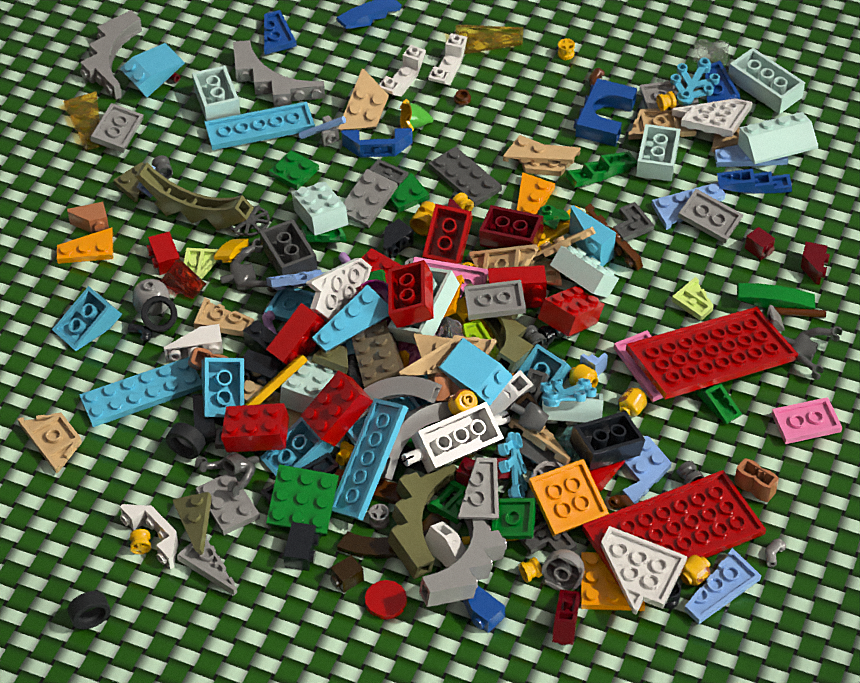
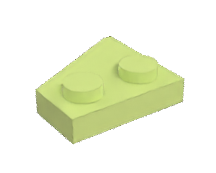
M186 248L181 280L201 281L219 261L214 260V255L218 249Z
M694 277L672 296L673 303L700 321L713 311L714 306L711 300L707 298L705 290L701 289L697 277Z

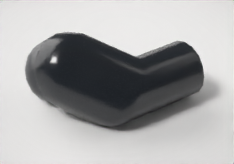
M128 325V333L141 334L140 339L142 341L151 340L152 331L145 325Z

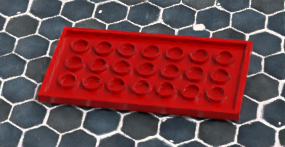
M758 307L626 344L625 349L664 399L795 361L799 355Z
M724 470L582 524V531L618 585L619 583L601 548V541L609 526L687 556V559L692 555L707 558L766 533V528Z

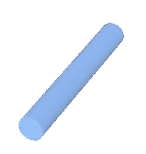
M342 116L299 133V137L304 139L346 123V118Z

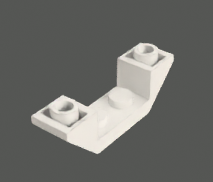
M450 34L445 44V56L439 67H433L428 80L451 85L462 63L467 37Z
M410 45L403 54V65L393 78L385 76L379 84L382 89L387 93L402 97L418 76L426 50Z
M121 505L120 519L125 526L129 525L133 530H136L146 523L151 530L155 529L161 539V542L156 545L158 552L156 556L161 564H166L170 569L174 568L178 548L176 530L152 506Z

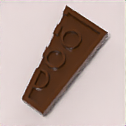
M591 203L585 207L588 215L609 228L605 222L606 219L601 214L599 216L595 214V207ZM612 228L611 230L616 232L614 253L617 256L621 255L629 267L633 266L637 271L643 267L641 257L625 240L621 242L620 235Z

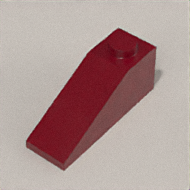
M560 589L552 642L560 645L574 644L581 592Z

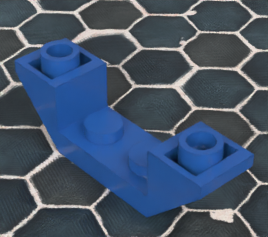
M412 128L395 129V139L360 140L359 130H342V146L359 157L397 156L413 143Z

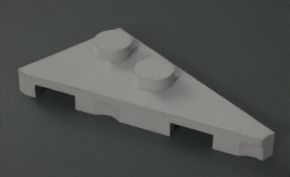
M207 534L204 554L199 555L192 543L177 554V560L233 596L237 593L235 582L232 577L228 576L226 567L221 558L216 554L214 546H211L208 542Z

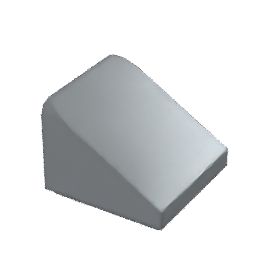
M769 305L767 319L778 331H784L785 328L780 314L772 305Z

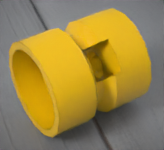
M429 201L422 202L410 220V227L415 233L422 236L428 235L435 207L434 203Z

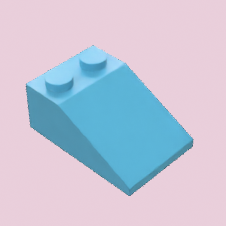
M163 43L133 56L120 69L148 98L185 62L166 43Z
M572 205L569 233L573 235L593 226L596 232L594 235L575 243L579 249L587 253L586 256L597 259L601 262V266L606 265L614 258L616 232Z
M88 286L52 330L77 351L108 331L121 317L122 313Z
M465 338L458 342L438 367L460 389L471 390L477 397V405L487 402L488 406H490L513 377L498 361Z
M536 344L518 371L521 370L527 377L530 368L547 373L550 376L548 383H551L552 378H560L564 384L572 368L566 362L539 344ZM542 397L539 402L540 406L543 405Z
M204 358L202 360L201 379L204 417H225L226 406L244 405V358Z
M300 417L288 429L285 449L267 450L260 459L276 476L279 464L302 468L327 452L330 454L335 448L321 440L305 420Z

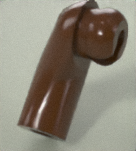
M601 68L593 70L588 78L590 85H594L597 78H603L602 76L605 75L604 70Z
M613 495L608 500L609 505L613 508H626L634 505L627 495Z

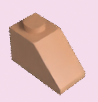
M103 202L67 209L71 225L90 233L109 228Z

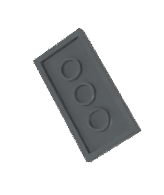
M457 147L429 162V168L457 193H465L468 199L474 202V207L502 191L500 183Z

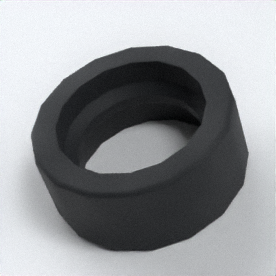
M164 296L149 298L141 309L143 323L150 330L156 332H165L171 329L178 317L175 304ZM155 303H163L170 309V319L163 325L153 324L148 318L149 308Z
M181 422L175 423L165 437L169 448L179 456L187 459L197 458L206 444L205 438L196 428Z
M89 591L80 594L69 603L67 608L71 622L77 629L96 627L103 623L111 612L105 595L99 591ZM94 608V609H92L91 611H88V612H86V613H83V612H85V611L88 610V609Z

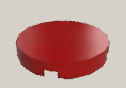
M378 581L372 584L366 592V608L374 617L376 615L384 620L393 619L401 615L407 604L406 591L395 581Z

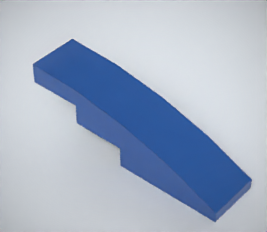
M373 0L350 9L338 16L336 20L345 29L371 26L373 20L386 18L388 12L400 11L402 5L397 0Z
M753 169L717 173L719 189L745 193L792 192L790 174L772 176L771 171L754 173Z

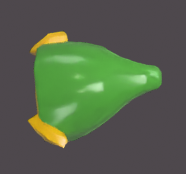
M407 99L400 105V109H402L400 115L401 128H412V131H414V129L433 123V117L419 105L409 103Z

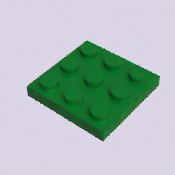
M279 464L266 524L287 529L291 528L292 522L316 525L317 534L327 536L339 475Z

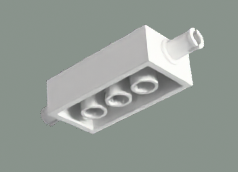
M487 402L419 430L411 436L416 449L402 454V461L408 459L404 464L405 466H410L422 460L427 473H430L490 447L503 439L498 426L510 422V416L505 417L509 413L504 410L493 416Z

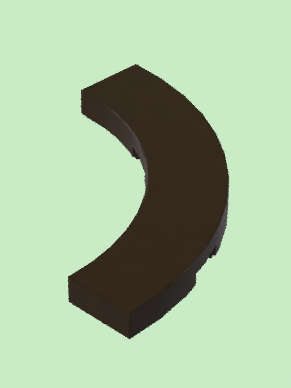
M431 512L422 522L424 538L430 526L442 521L449 525L450 520ZM347 531L337 545V550L356 557L367 556L375 557V559L398 557L387 542L389 537H366Z

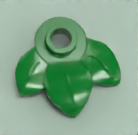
M544 205L538 210V215L543 216L544 225L554 230L557 229L560 221L570 220V216L565 210L556 209L552 205Z

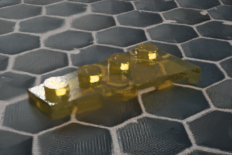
M456 25V35L467 37L464 54L523 45V27Z
M97 91L65 100L64 106L85 151L102 146L90 141L91 135L100 122Z

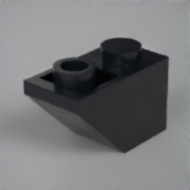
M400 219L385 227L383 253L388 258L395 257L399 252L414 243L413 230Z

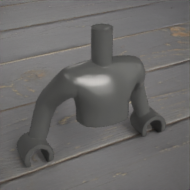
M254 239L251 246L237 254L229 266L231 274L220 277L222 284L234 281L238 290L267 287L269 292L274 293L277 291L268 286L267 281L256 280L251 263L241 264L250 253H261L263 251L262 245L257 246L261 244L260 239Z
M838 326L832 329L812 328L801 332L795 340L783 336L799 354L795 361L802 363L812 370L811 375L815 380L820 379L821 375L819 373H823V367L811 362L817 351L818 343L813 342L810 338L817 335L831 336V339L837 342L840 339L839 335H842V329Z
M231 452L223 459L215 462H208L205 457H197L195 467H200L201 472H205L207 469L224 468L231 475L244 473L239 482L229 481L227 491H232L234 496H238L239 491L245 488L252 479L256 470L254 464L259 463V457L255 455L245 458L237 452Z

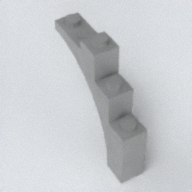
M132 10L97 26L98 40L89 44L90 57L81 61L82 69L80 72L83 78L88 79L91 84L97 81L115 99L122 97L120 84L111 71L113 60L117 52L128 40L142 32L141 20Z
M250 40L233 42L237 82L254 81L255 95L273 93L274 108L291 105V101L325 98L324 81H305L285 77L266 67L256 57Z
M464 519L470 537V545L466 552L450 567L438 573L422 577L419 593L427 607L474 598L478 587L477 580L489 578L490 570L493 567L492 561L503 559L507 549V542L501 536L499 530L491 531L490 526L486 524L485 520Z

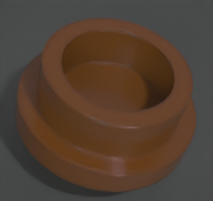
M458 90L454 95V101L458 105H467L471 102V95L467 90Z

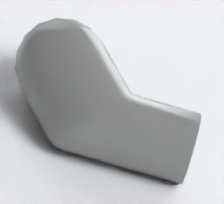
M774 539L765 549L768 567L776 566V553L786 549V543L781 539Z

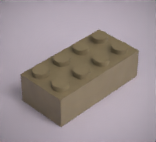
M386 320L351 337L365 388L378 381L399 376L397 372L404 369L397 341L390 332L389 324Z

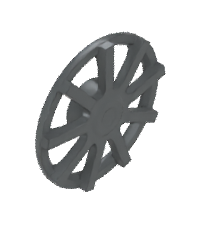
M259 205L253 206V212L249 215L248 219L241 222L235 228H233V225L230 226V229L240 236L257 235L259 231L266 229L270 222L268 211ZM263 216L267 218V220L258 219ZM257 223H263L265 226L260 229ZM244 227L245 233H240L238 230ZM249 229H256V232L248 233Z

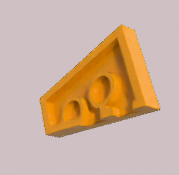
M522 172L517 211L538 215V210L545 205L554 191L555 183Z
M108 228L57 245L58 264L113 259V229Z

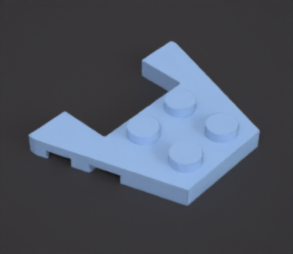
M315 269L309 272L304 271L297 274L268 277L266 280L268 286L275 290L286 289L287 285L294 287L305 286L307 281L325 272H322L321 269Z
M644 436L645 443L641 455L627 459L623 464L637 481V483L623 489V495H627L634 504L638 503L639 499L649 492L653 484L657 483L672 465L671 461L649 436Z

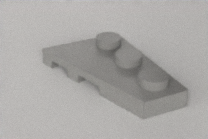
M476 458L457 519H499L497 458Z

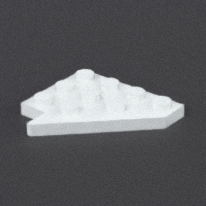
M735 98L672 109V116L681 117V126L687 129H697L705 133L732 137L751 110L752 102Z
M355 258L307 281L306 284L316 291L310 309L326 322H329L354 298L355 288L368 281L372 266L362 258Z
M609 526L601 541V548L632 613L637 614L643 601L663 609L687 561V556Z

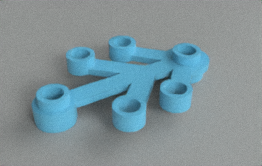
M701 58L698 61L697 71L692 79L687 72L688 66L684 63L677 65L678 74L671 75L670 83L678 91L677 100L680 105L688 106L694 101V98L712 95L714 91L712 85L719 84L720 76L716 73L711 74L708 79L700 80L703 73H708L711 70V62L708 58ZM681 76L687 84L686 90L681 84ZM703 87V90L694 91L696 88Z
M552 378L551 383L542 382L540 384V391L544 393L542 400L544 405L548 407H558L561 401L584 402L586 397H596L597 389L592 387L590 380L587 378L578 379L576 385L567 389L563 388V380L560 378Z
M509 432L508 437H506V443L498 445L500 456L508 455L509 450H511V456L507 460L498 463L502 474L510 472V468H512V486L508 489L509 498H525V491L528 489L523 474L527 473V469L519 451V448L523 446V442L518 432Z

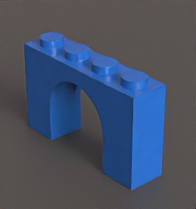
M597 78L595 84L591 85L590 95L585 98L584 107L580 109L579 119H576L573 128L576 129L575 137L616 147L621 136L622 122L600 117L595 111L605 107H612L631 112L636 102L637 88Z

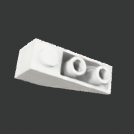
M219 324L201 326L165 346L166 362L190 357L194 348H204L212 354H223Z
M521 370L512 377L489 406L493 416L504 410L508 411L513 403L531 391L534 384Z
M443 521L430 526L425 537L427 547L431 554L448 568L463 556L466 548L458 533Z

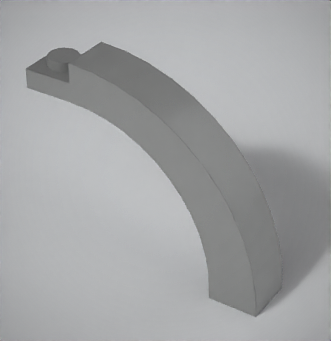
M397 376L373 383L363 390L372 400L376 398L387 401L399 397H416L435 403L443 385L420 377ZM371 405L365 410V412L360 416L359 419H361L369 412ZM345 434L336 447L340 448L344 440L349 443V437Z
M448 402L425 404L406 413L380 479L392 480L399 456L412 435L431 423L455 416L449 410Z

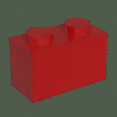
M170 231L148 237L149 245H146L149 256H153L151 260L154 269L157 268L160 275L181 270L180 257Z

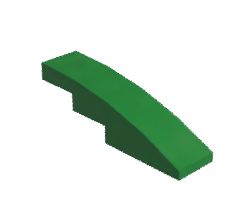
M629 151L601 155L599 161L584 163L582 169L567 171L566 178L574 188L590 185L637 166V160Z
M759 283L737 284V300L765 309H768L769 305L779 308L815 309V294L778 285Z
M721 383L694 391L725 424L742 416L741 411Z

